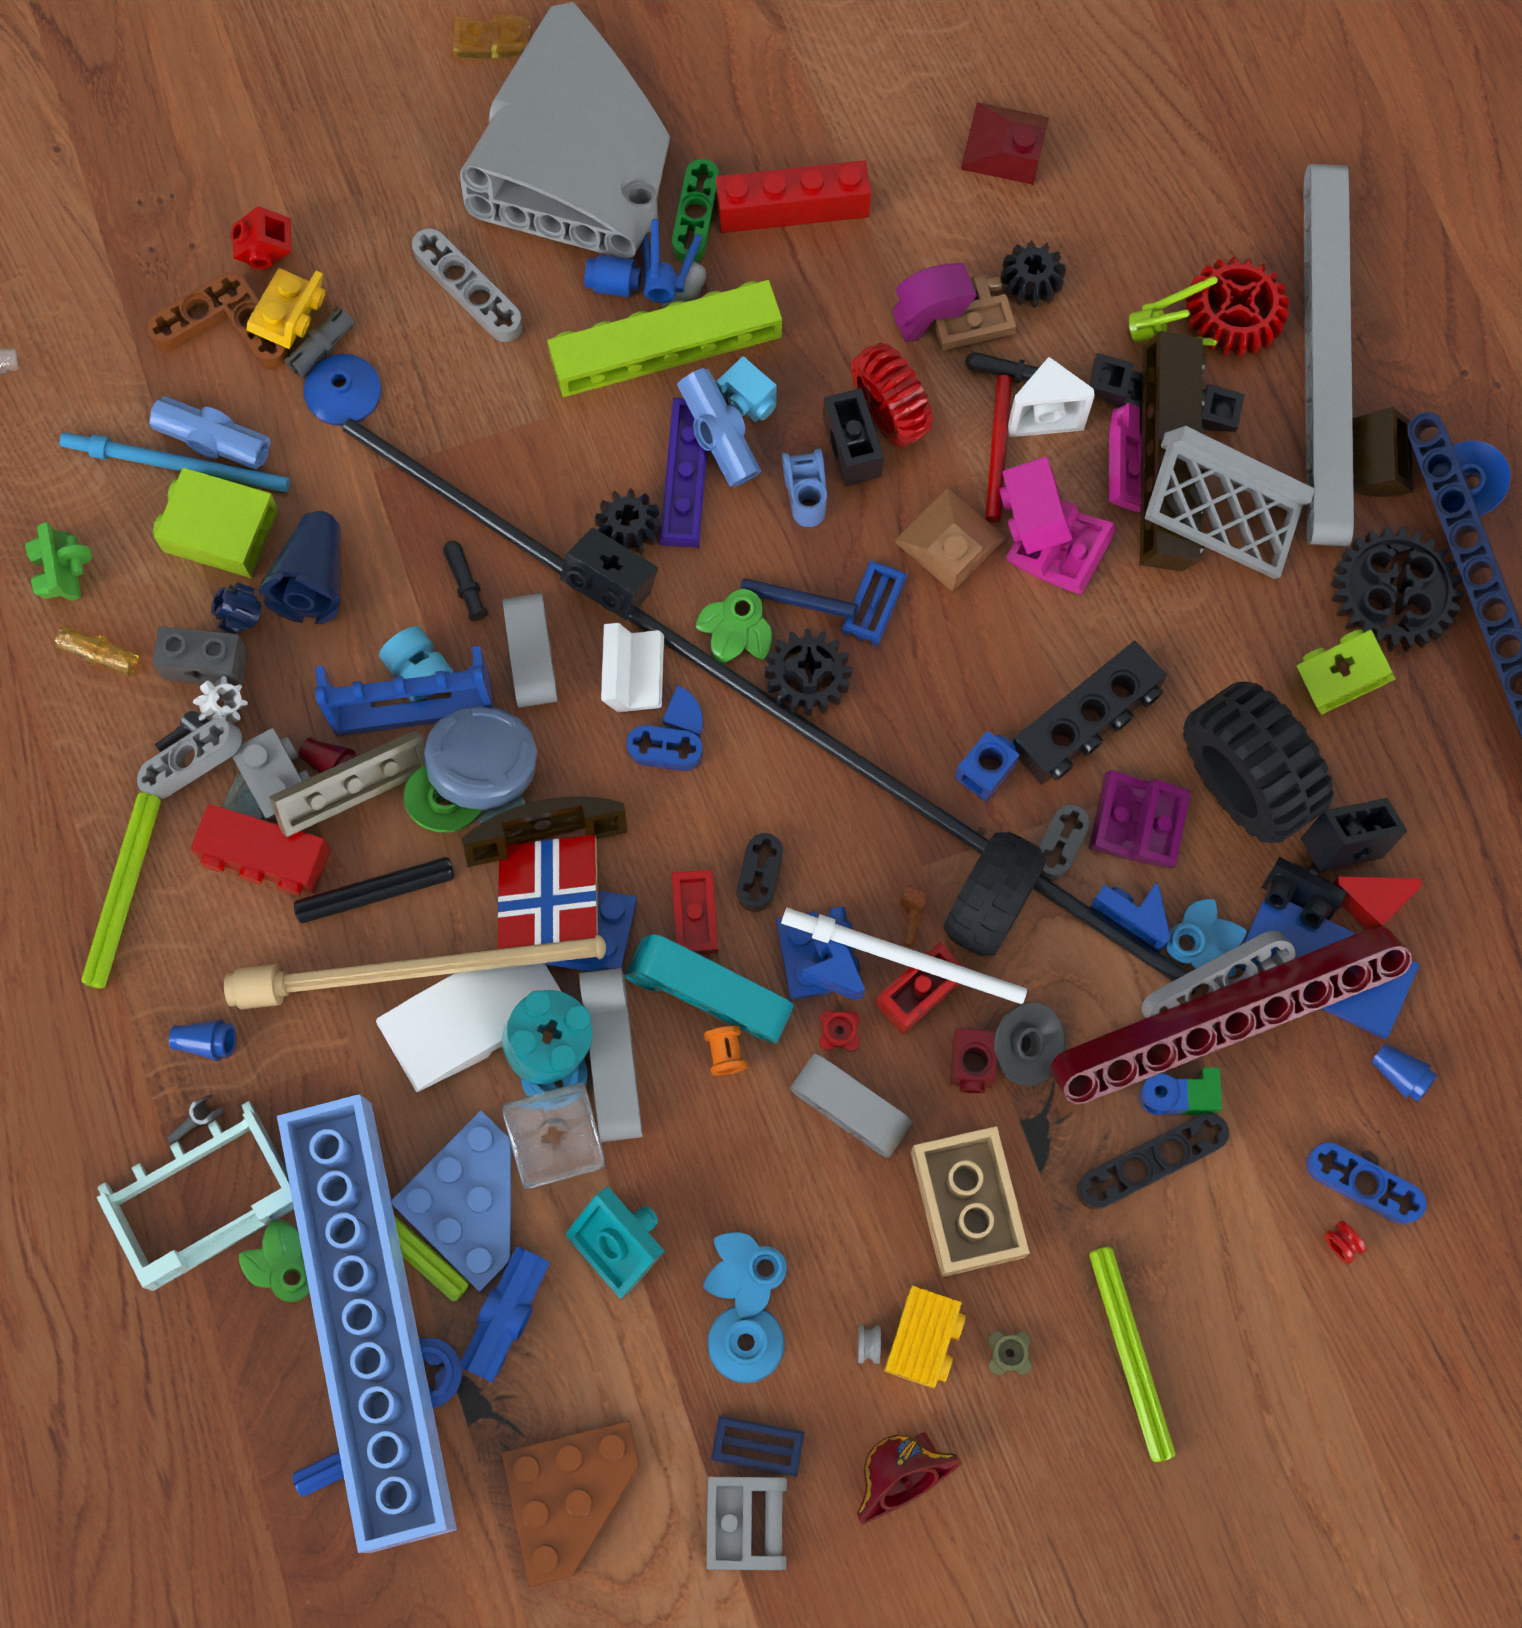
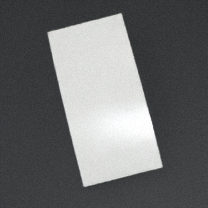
M540 963L454 973L377 1018L376 1023L415 1091L419 1092L488 1058L492 1051L502 1047V1036L507 1021L515 1006L528 994L537 990L562 991L547 966Z

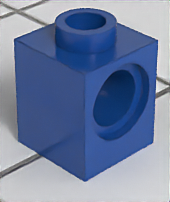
M987 730L957 767L955 779L983 801L987 802L1016 767L1020 754L1016 752V747L1006 737L1002 735L994 736ZM984 757H991L999 763L1000 767L996 770H986L980 765L979 760Z

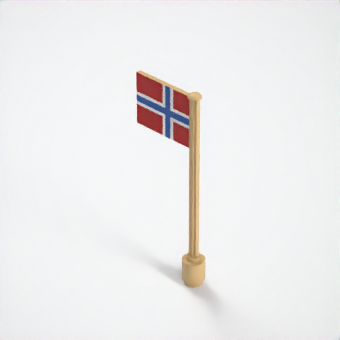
M594 834L506 845L508 859L499 861L498 950L287 974L286 971L281 972L277 964L237 968L234 973L226 974L224 978L226 1002L230 1007L238 1006L240 1010L281 1005L284 996H288L289 992L598 957L600 960L605 956L606 943L598 935L596 836Z

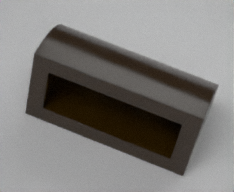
M1394 407L1352 418L1354 492L1375 497L1397 496L1413 492L1412 444L1408 436L1410 420Z

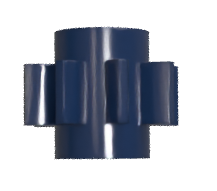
M237 582L235 586L221 587L217 591L212 602L211 613L216 616L215 619L220 620L218 628L236 634L238 630L244 631L245 628L251 629L255 626L260 617L262 605L257 600V597L253 596L254 588Z

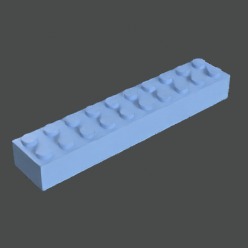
M361 1094L278 1115L280 1136L358 1553H372L456 1531L457 1527L372 1103Z

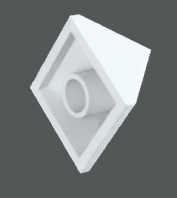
M1048 357L1015 395L1008 423V437L1084 431L1095 396L1094 389Z

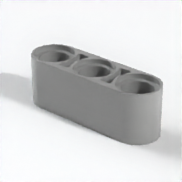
M542 593L503 598V610L518 708L558 702Z
M815 1053L789 1087L805 1103L886 1158L892 1156L913 1125L912 1120L900 1110Z

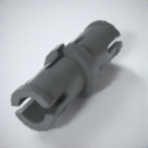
M336 307L316 330L312 328L306 334L308 338L284 360L286 365L295 374L297 373L299 377L303 378L324 355L329 356L334 351L332 347L355 325L354 320L346 311L341 314L342 308Z

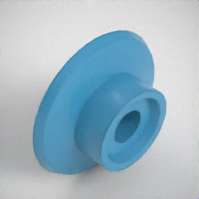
M733 1306L722 1312L715 1319L709 1331L707 1345L713 1365L723 1376L739 1383H753L766 1378L777 1368L783 1357L785 1340L779 1322L766 1309H763L754 1316L739 1318L736 1308ZM742 1335H750L754 1339L755 1344L751 1350L743 1351L738 1347V1339Z

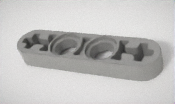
M431 228L417 232L412 240V249L417 262L493 338L501 342H511L517 339L523 329L521 313L518 308L441 232ZM426 244L431 247L436 245L441 259L438 261L437 256L429 249L424 251L423 246ZM457 265L465 269L464 275L457 280L448 279L444 275L445 271L451 266ZM478 290H483L490 294V299L481 305L473 304L469 300L472 293ZM496 308L498 314L504 320L511 319L512 325L510 327L505 324L499 326L497 316L493 313Z
M1279 931L1262 933L1152 992L1142 1004L1143 1016L1146 1019L1160 1013L1159 1009L1164 1006L1168 1010L1181 1005L1177 1000L1179 997L1184 1002L1193 1000L1190 998V995L1197 985L1209 984V990L1206 993L1208 994L1293 960L1295 958V948L1284 934ZM1274 947H1277V948H1276L1277 954L1274 955V956H1272V957H1270V956H1271V951H1270V950L1273 949ZM1254 957H1257L1255 958L1259 963L1257 966L1251 960ZM1238 964L1246 965L1245 972L1239 978H1227L1228 972L1233 966Z

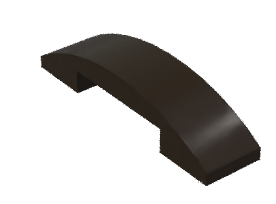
M559 797L523 804L504 811L484 821L462 837L467 867L508 859L506 845L584 828L586 835L595 834L596 839L627 833L624 803L598 797Z

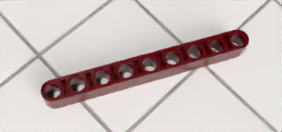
M1383 926L1373 927L1063 1051L1052 1061L1050 1067L1051 1074L1067 1101L1072 1104H1084L1396 979L1405 974L1412 963V955L1391 930Z

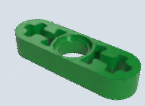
M708 159L694 160L686 168L672 235L673 254L682 263L689 250L684 249V244L688 240V230L694 231V237L696 234L702 236L693 261L699 262L706 254L716 204V176H719L718 167ZM701 174H706L708 178L704 181L703 193L698 192L697 179L700 178ZM694 204L701 205L706 209L705 215L700 218H691L685 211Z

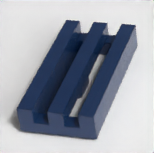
M719 1416L711 1460L797 1477L805 1432ZM731 1427L794 1439L793 1448L726 1436L724 1435L725 1428ZM722 1445L791 1457L790 1466L721 1453Z

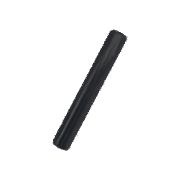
M443 857L302 898L294 902L295 915L300 923H306L447 882L454 878L453 866L448 857Z

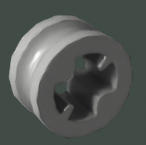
M858 1324L857 1362L863 1364L866 1359H871L874 1364H880L881 1326L875 1324L874 1328L867 1329L864 1324Z

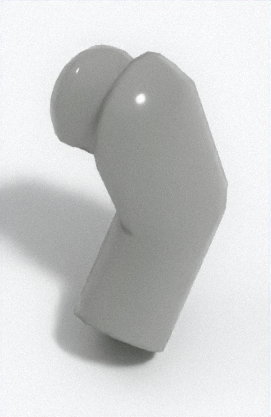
M692 262L685 279L684 292H675V297L671 302L661 303L663 308L676 301L688 302L698 298L706 282V270L700 263Z

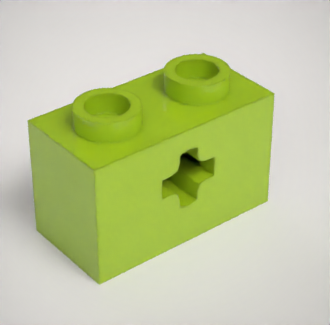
M1360 629L1348 633L1340 639V645L1327 651L1324 647L1313 650L1302 658L1304 662L1296 665L1321 715L1396 680L1372 630L1363 633ZM1344 661L1350 666L1349 670L1351 674L1345 677L1338 672L1340 671L1338 664Z

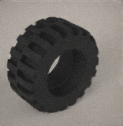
M1236 682L1190 712L1183 727V738L1187 743L1186 749L1188 754L1194 761V767L1197 773L1202 776L1209 792H1212L1218 800V804L1231 815L1232 820L1245 828V832L1251 836H1257L1258 840L1262 842H1283L1328 810L1334 794L1332 790V777L1327 773L1329 768L1325 760L1321 758L1315 741L1311 740L1306 733L1307 729L1301 721H1297L1292 715V711L1285 704H1281L1277 700V696L1271 691H1265L1263 686L1257 683Z

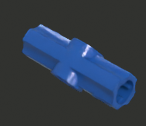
M516 1247L497 1288L494 1287L490 1291L477 1319L478 1328L459 1367L494 1383L513 1341H517L527 1325L533 1310V1305L531 1304L551 1264L549 1261L530 1251Z

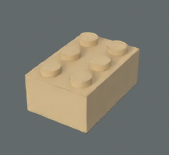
M997 1126L913 1146L910 1153L941 1278L1023 1259L1030 1254Z

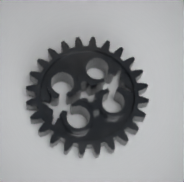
M1386 526L1381 532L1380 538L1373 530L1368 532L1365 541L1357 537L1351 545L1352 549L1346 548L1341 555L1343 561H1338L1333 570L1338 575L1331 582L1332 587L1339 589L1332 596V601L1343 603L1336 613L1337 616L1349 615L1351 618L1345 628L1348 630L1358 626L1363 633L1372 630L1378 644L1382 640L1387 641L1389 652L1395 649L1398 642H1401L1405 652H1409L1414 646V641L1422 649L1430 641L1429 637L1434 641L1438 640L1443 634L1442 629L1448 630L1454 622L1451 617H1455L1461 609L1456 602H1459L1464 595V592L1454 589L1460 584L1462 577L1450 574L1457 566L1456 562L1445 563L1443 561L1448 550L1442 549L1435 552L1433 550L1435 538L1430 539L1424 544L1420 542L1421 531L1418 530L1412 538H1409L1403 526L1396 536H1393L1390 528ZM1409 550L1412 551L1402 565V571L1399 575L1398 563H1394L1387 573H1379L1371 566V563H1376L1386 568L1395 554L1399 555ZM1410 568L1420 570L1425 578L1416 577ZM1398 576L1397 585H1393L1392 583ZM1397 592L1401 593L1400 597L1396 601ZM1368 600L1378 601L1381 603L1383 610L1374 609ZM1394 604L1396 609L1395 615H1400L1406 605L1411 604L1417 606L1422 611L1423 615H1416L1409 610L1398 625L1392 624L1385 628L1381 627L1391 614V608Z

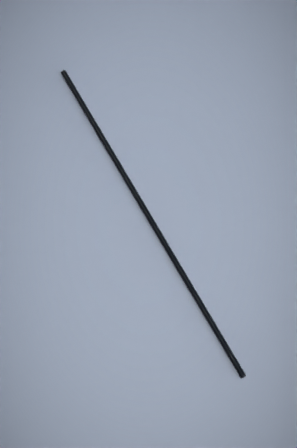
M352 418L345 422L342 429L343 432L561 576L565 559ZM639 608L629 616L627 620L645 632L655 630L662 632L666 646L982 854L989 843L988 839L798 713H790V708L784 704L778 705L775 698ZM1040 874L1033 889L1171 981L1189 973ZM1197 985V986L1192 990V992H1191L1192 995H1194V994L1196 993V991L1198 990V988L1200 987V985Z

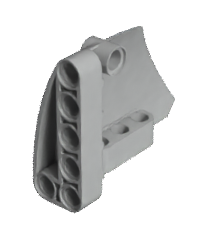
M574 2L555 5L549 8L496 95L490 109L489 124L460 170L463 202L469 214L479 220L606 255L629 259L636 254L646 233L651 231V221L653 219L658 220L657 198L670 144V135L629 71Z

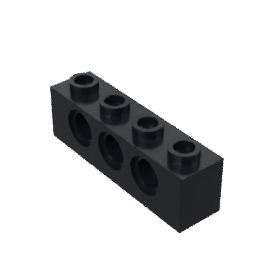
M1134 640L1014 737L1013 744L1016 747V752L1020 754L1019 760L1041 785L1051 777L1058 781L1073 768L1074 764L1071 761L1081 753L1085 756L1093 753L1104 742L1102 736L1111 728L1118 732L1125 727L1134 717L1131 712L1138 706L1143 704L1147 708L1164 693L1161 687L1167 674ZM1115 685L1124 686L1130 692V696L1119 697L1113 692L1111 687ZM1086 709L1094 710L1099 714L1101 720L1097 722L1088 721L1083 717L1081 711ZM1057 733L1064 734L1069 738L1071 744L1059 746L1053 742L1051 736Z

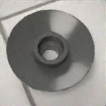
M1025 1002L1009 1010L997 1028L994 1041V1051L997 1056L999 1069L1011 1082L1023 1086H1035L1052 1076L1050 1068L1052 1061L1058 1054L1064 1051L1065 1046L1064 1030L1060 1019L1052 1009L1036 1002Z

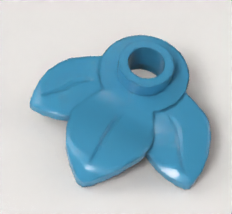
M1205 899L1194 902L1186 909L1182 923L1175 925L1169 931L1170 938L1165 945L1167 952L1174 960L1183 964H1191L1197 969L1238 947L1244 940L1247 931L1231 921L1217 919L1218 912L1215 900ZM1188 938L1192 942V949H1182L1179 945V939ZM1235 966L1230 969L1227 978L1236 974Z
M732 1232L715 1237L714 1245L723 1261L718 1263L709 1273L703 1284L704 1289L719 1298H735V1308L739 1318L751 1317L760 1313L768 1305L771 1289L778 1287L785 1279L787 1264L784 1256L775 1248L768 1246L759 1247L756 1241L745 1233ZM769 1261L773 1264L774 1271L770 1276L764 1277L758 1273L757 1267L760 1262Z

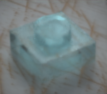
M239 770L222 807L265 820L264 814Z

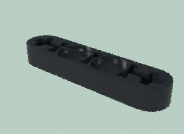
M1202 1114L1090 1170L1077 1184L1079 1200L1090 1209L1099 1210L1216 1152L1226 1144L1229 1138L1227 1123L1216 1114ZM1201 1123H1205L1208 1128L1215 1126L1218 1130V1134L1213 1137L1216 1144H1212L1209 1139H1205L1193 1146L1198 1154L1193 1155L1188 1139L1196 1136L1203 1130ZM1187 1131L1188 1139L1181 1132ZM1164 1141H1175L1181 1146L1183 1156L1179 1163L1171 1164L1164 1161L1161 1157L1160 1147ZM1137 1159L1145 1166L1146 1176L1141 1182H1131L1124 1176L1123 1165L1127 1160ZM1113 1168L1115 1179L1124 1191L1118 1192V1186L1115 1184L1103 1192L1105 1200L1100 1201L1097 1195L1090 1197L1086 1191L1091 1187L1089 1179L1094 1178L1097 1183H1102L1112 1177L1107 1169Z

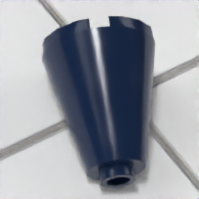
M324 511L305 514L263 579L259 589L260 595L264 594V604L277 615L299 623L303 622L304 617L316 618L315 624H323L333 620L338 614L340 607L341 526L331 514Z

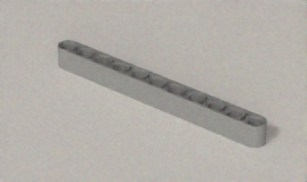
M1309 163L1305 171L1303 188L1306 485L1315 488L1311 503L1306 504V539L1309 545L1348 547L1352 541L1354 529L1349 169L1347 165Z

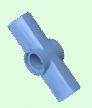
M701 368L682 378L677 383V386L695 419L693 429L697 442L704 450H711L728 485L735 488L758 476L762 471L744 438L745 424L742 415L736 407L732 405L727 406L709 369Z
M163 396L161 399L156 400L151 409L149 425L153 430L186 442L192 450L205 457L216 459L218 456H222L257 470L260 466L264 465L269 455L271 441L268 436L235 424L230 417L214 408L203 407L202 410Z

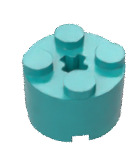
M537 990L528 994L515 1006L503 1031L502 1047L510 1067L519 1077L536 1084H550L568 1077L576 1071L590 1048L592 1041L590 1013L575 998L560 991ZM544 1031L552 1034L550 1044L542 1042Z

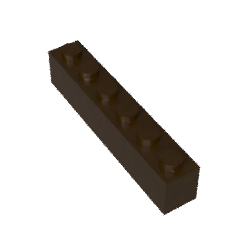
M1159 331L1143 345L1139 561L1141 566L1183 572L1200 561L1204 546L1144 518L1166 452L1165 449L1161 448L1165 433L1188 426L1205 435V429L1202 426V409L1206 399L1205 391L1202 390V374L1206 365V357L1203 354V338ZM1176 458L1173 470L1180 484L1192 478L1186 462ZM1194 483L1181 488L1189 509L1203 504ZM1172 493L1164 496L1160 508V513L1171 518L1180 515ZM1204 509L1192 514L1196 527L1200 532Z

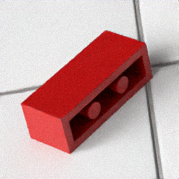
M208 804L190 848L201 860L200 865L207 869L223 872L226 867L239 871L238 876L244 880L256 884H262L263 879L278 883L277 888L279 890L300 896L302 891L315 894L331 851L324 838L301 831L286 837L280 831L277 824Z

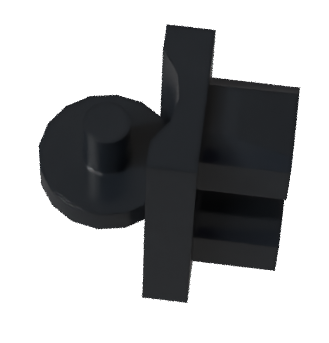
M1281 857L1278 858L1261 887L1266 890L1265 904L1277 910L1285 909L1289 902L1302 907L1303 910L1299 918L1302 923L1313 929H1318L1326 919H1331L1347 891L1331 884V881L1318 875L1319 869L1314 861L1306 869L1295 862L1291 863Z

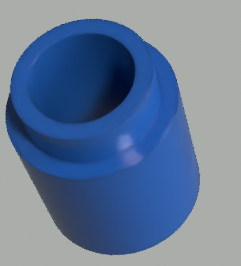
M607 255L588 258L584 277L585 288L593 289L594 293L626 298H631L633 291H639L642 269L636 267L635 259Z

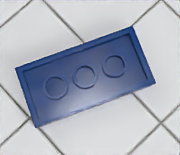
M1263 899L1243 944L1262 933L1279 931L1295 948V958H1298L1353 936L1356 933L1327 919L1318 929H1313L1302 923L1299 918L1303 910L1302 907L1289 902L1285 909L1277 910L1265 904ZM1274 947L1273 949L1270 950V951H1271V956H1270V957H1272V956H1274V955L1277 954V952H1276V948H1277V947ZM1254 957L1251 960L1257 966L1259 963L1255 959L1257 957ZM1412 961L1409 969L1402 976L1321 1009L1382 1039H1386L1390 1034L1420 964ZM1245 964L1235 965L1236 968L1245 972Z

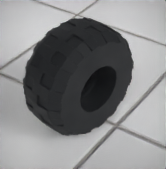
M996 832L976 862L946 918L944 929L949 939L981 957L995 956L1045 867L1047 859L1041 851L1042 849L1012 832Z

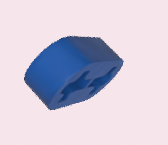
M642 725L634 728L627 738V750L630 758L635 763L643 766L690 771L701 763L703 757L702 742L696 734L690 731ZM643 737H648L651 740V745L662 747V749L650 747L647 750V754L640 753L639 746L635 745V743H642ZM683 743H690V749L696 752L689 753L687 759H680L678 751L669 750L668 748L681 749Z

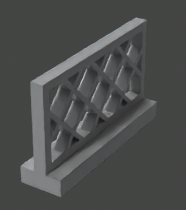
M1188 426L1166 432L1161 444V448L1165 449L1166 452L1144 518L1273 579L1280 578L1302 506L1311 503L1315 488ZM1176 458L1186 462L1192 478L1180 484L1173 470ZM1211 474L1219 478L1224 494L1213 499L1203 479ZM1194 483L1203 504L1189 509L1181 488ZM1243 490L1251 493L1257 508L1246 514L1243 513L1236 493ZM1171 493L1180 512V515L1173 518L1160 513L1164 496ZM1227 498L1235 519L1222 525L1214 504ZM1275 505L1287 511L1284 524L1278 529L1275 528L1268 511L1269 508ZM1205 509L1213 530L1205 534L1198 531L1192 514ZM1259 514L1267 534L1254 540L1246 519ZM1236 524L1245 543L1244 546L1237 549L1230 546L1224 531ZM1267 540L1270 541L1274 551L1271 565L1262 560L1257 548L1258 544Z

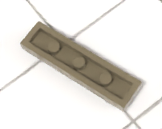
M414 730L269 796L280 831L288 837L407 782L416 770L425 765V744L422 735Z

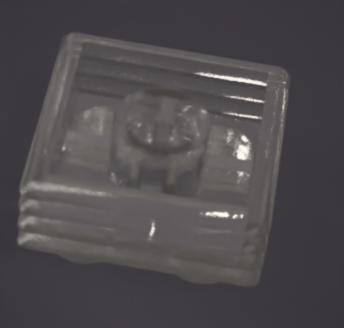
M584 1083L573 1084L507 1102L503 1105L502 1113L524 1189H531L593 1172L606 1166L604 1152ZM549 1127H556L558 1131L565 1132V1134L561 1135L559 1144L553 1145L551 1139H543L542 1136L548 1134Z

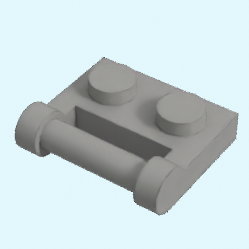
M708 1477V1570H787V1556L782 1555L783 1491H787V1478ZM752 1491H765V1555H751Z

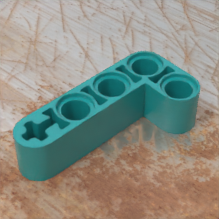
M655 934L641 938L624 975L628 981L639 987L653 992L663 990L732 1026H740V1030L772 1044L778 1043L794 1008L793 1003L776 993L667 938Z

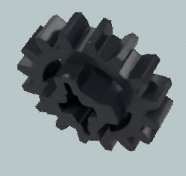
M806 629L804 637L798 638L795 632L792 631L789 633L788 644L779 639L776 641V652L768 653L767 663L769 666L765 667L764 678L771 679V681L768 682L767 690L769 693L779 692L776 702L778 705H782L786 701L790 702V713L794 714L799 707H804L806 716H811L813 707L817 706L823 714L827 713L828 701L838 706L842 697L840 693L848 692L850 682L846 679L851 678L852 667L845 664L848 662L849 654L848 652L837 653L840 644L838 640L830 644L825 642L826 632L822 631L818 638H812L810 629ZM800 652L796 657L789 658L793 654ZM806 662H808V670H810L812 676L811 683L808 682V675H806L805 671ZM821 687H828L824 691L817 693Z

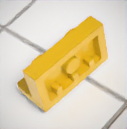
M278 268L248 319L246 330L290 349L297 336L304 337L310 324L311 316L309 314L311 310L318 311L323 303L326 290L321 288L323 273L316 270L310 281Z

